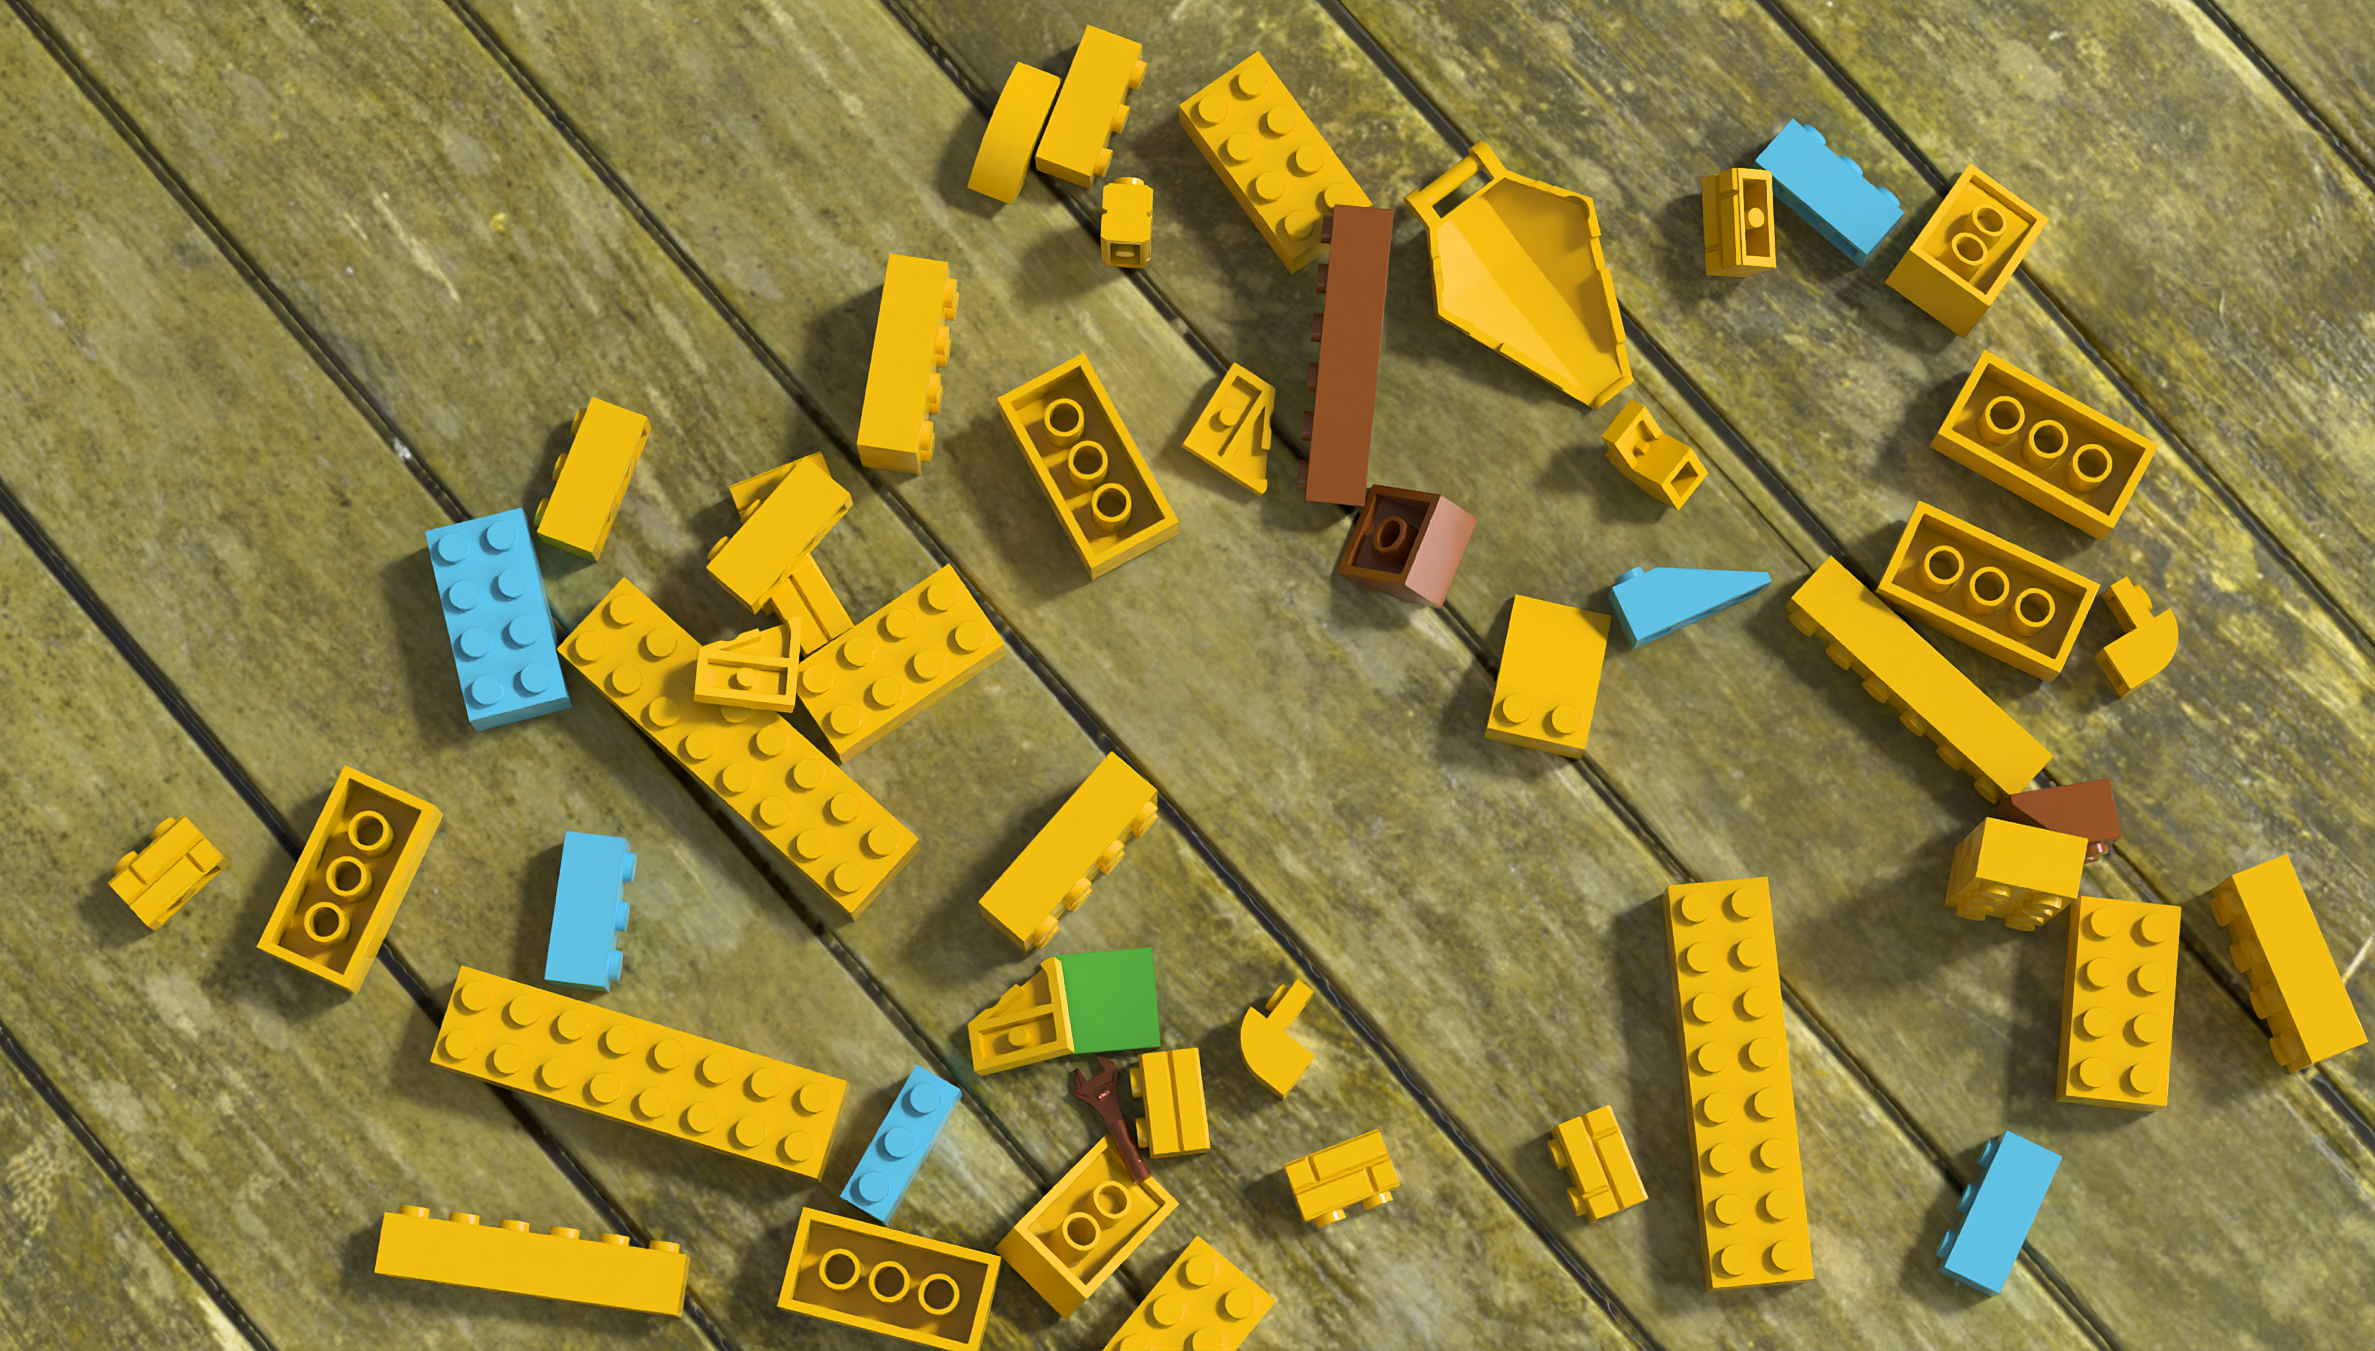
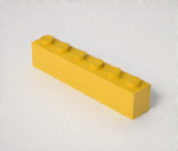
M1832 556L1816 570L1787 603L1785 608L1791 613L1789 619L1799 631L1809 637L1814 633L1828 646L1825 650L1827 655L1838 666L1845 670L1851 667L1864 678L1865 681L1862 685L1872 697L1881 703H1885L1888 700L1902 713L1899 716L1901 722L1915 735L1922 737L1925 734L1939 746L1936 750L1937 754L1950 767L1955 770H1959L1962 767L1976 780L1973 784L1975 789L1989 802L1996 804L2000 801L2002 803L2010 794L2020 793L2053 758L2049 751Z
M400 1205L398 1214L384 1212L374 1273L381 1276L676 1318L682 1317L691 1258L686 1254L679 1253L680 1244L650 1240L649 1249L629 1246L630 1237L600 1233L599 1242L579 1239L580 1230L550 1226L548 1235L529 1232L530 1223L500 1219L498 1228L479 1225L480 1216L450 1212L448 1221L429 1218L430 1209Z

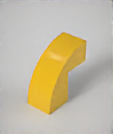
M1017 62L1001 93L986 129L967 188L1013 205L1025 184L1034 148L1048 125L1058 99L1063 78Z

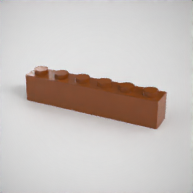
M1334 204L1333 215L1323 214L1321 243L1330 244L1328 264L1319 263L1316 293H1325L1324 313L1314 312L1311 342L1320 343L1319 362H1309L1306 391L1316 393L1314 412L1304 411L1301 440L1311 441L1309 461L1299 460L1296 487L1299 490H1306L1305 501L1355 506L1365 505L1394 210Z

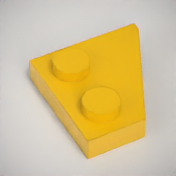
M1232 363L1181 444V447L1261 497L1267 489V459L1272 435L1270 424L1271 414L1274 412L1276 388L1239 364Z
M793 616L787 618L785 624L761 632L757 628L739 634L732 641L721 640L699 647L696 660L693 702L793 713L796 698L802 617Z
M1056 957L1044 960L1040 964L1043 969L1021 987L1015 984L1001 996L999 1002L994 1007L985 1009L968 1023L974 1072L984 1076L1075 1053L1062 964Z

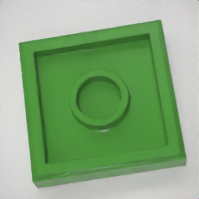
M1152 947L1053 955L1062 964L1075 1052L1061 1057L1161 1048Z

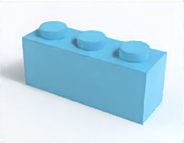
M1792 119L1759 155L1752 169L1771 171L1773 195L1856 265L1861 267L1898 226L1905 212L1899 208L1900 202L1889 190L1882 186L1875 188L1864 179L1861 168L1852 159L1845 155L1838 157L1827 148L1824 137L1815 128L1808 124L1801 126Z
M566 831L544 980L550 986L609 993L611 980L619 981L623 952L616 951L618 931L626 932L630 913V902L623 901L625 882L634 881L637 864V853L630 852V844L626 838Z
M916 1064L842 1191L840 1198L843 1202L887 1226L962 1098L961 1090Z
M2008 1130L2001 1133L1997 1140L1989 1137L1977 1161V1165L1984 1167L1976 1185L1972 1183L1967 1184L1957 1204L1956 1210L1963 1213L1955 1231L1947 1228L1937 1247L1935 1255L1942 1258L1937 1271L1990 1297L1999 1295L2062 1156Z

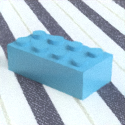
M522 507L425 531L469 722L475 730L481 731L573 708L563 661L556 650L559 647L529 519Z

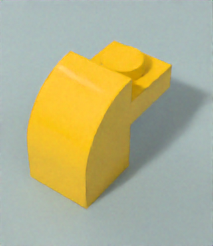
M1632 399L1611 420L1608 428L1601 435V438L1609 448L1605 456L1625 477L1652 497L1678 511L1708 474L1691 447L1663 433L1647 408Z
M2127 576L2111 585L2101 595L2126 635L2104 647L2095 656L2120 698L2145 685L2161 672L2172 659L2178 643V626L2171 608L2153 617L2150 613L2152 603L2147 593L2140 585L2136 584L2133 586Z
M1298 979L1290 989L1282 984L1265 1006L1271 1012L1268 1018H1265L1253 1007H1250L1244 1017L1240 1033V1052L1246 1068L1259 1083L1281 1100H1284L1312 1064L1315 1055L1285 1033L1311 1000L1314 992Z

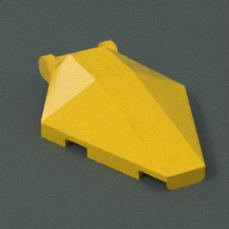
M1479 140L1468 149L1469 155L1421 191L1414 189L1403 198L1405 205L1412 215L1426 229L1435 317L1593 410L1598 409L1630 385L1634 379L1624 344L1627 340L1610 270L1605 266L1598 237L1601 236L1593 199L1506 170L1491 148L1484 141ZM1480 170L1484 171L1490 181L1440 218L1432 206Z

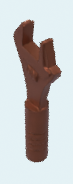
M1098 1054L1096 1058L1105 1072L1087 1082L1079 1068H1075V1079L1078 1088L1073 1091V1094L1078 1099L1093 1106L1105 1120L1108 1126L1107 1129L1128 1170L1132 1182L1138 1184L1149 1179L1152 1174L1120 1111L1117 1092L1118 1066L1113 1061Z

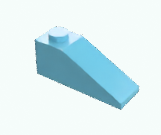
M1637 567L1614 579L1617 585L1611 588L1608 599L1633 650L1765 592L1772 580L1768 572L1657 567L1644 573L1642 567Z

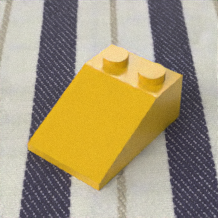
M1970 163L1900 259L1885 283L1965 339L1991 306L2049 219Z
M1515 594L1484 738L1580 760L1586 748L1612 616Z
M1107 1133L1013 1227L994 1250L1067 1320L1179 1203L1152 1176L1144 1182L1134 1184L1112 1137Z

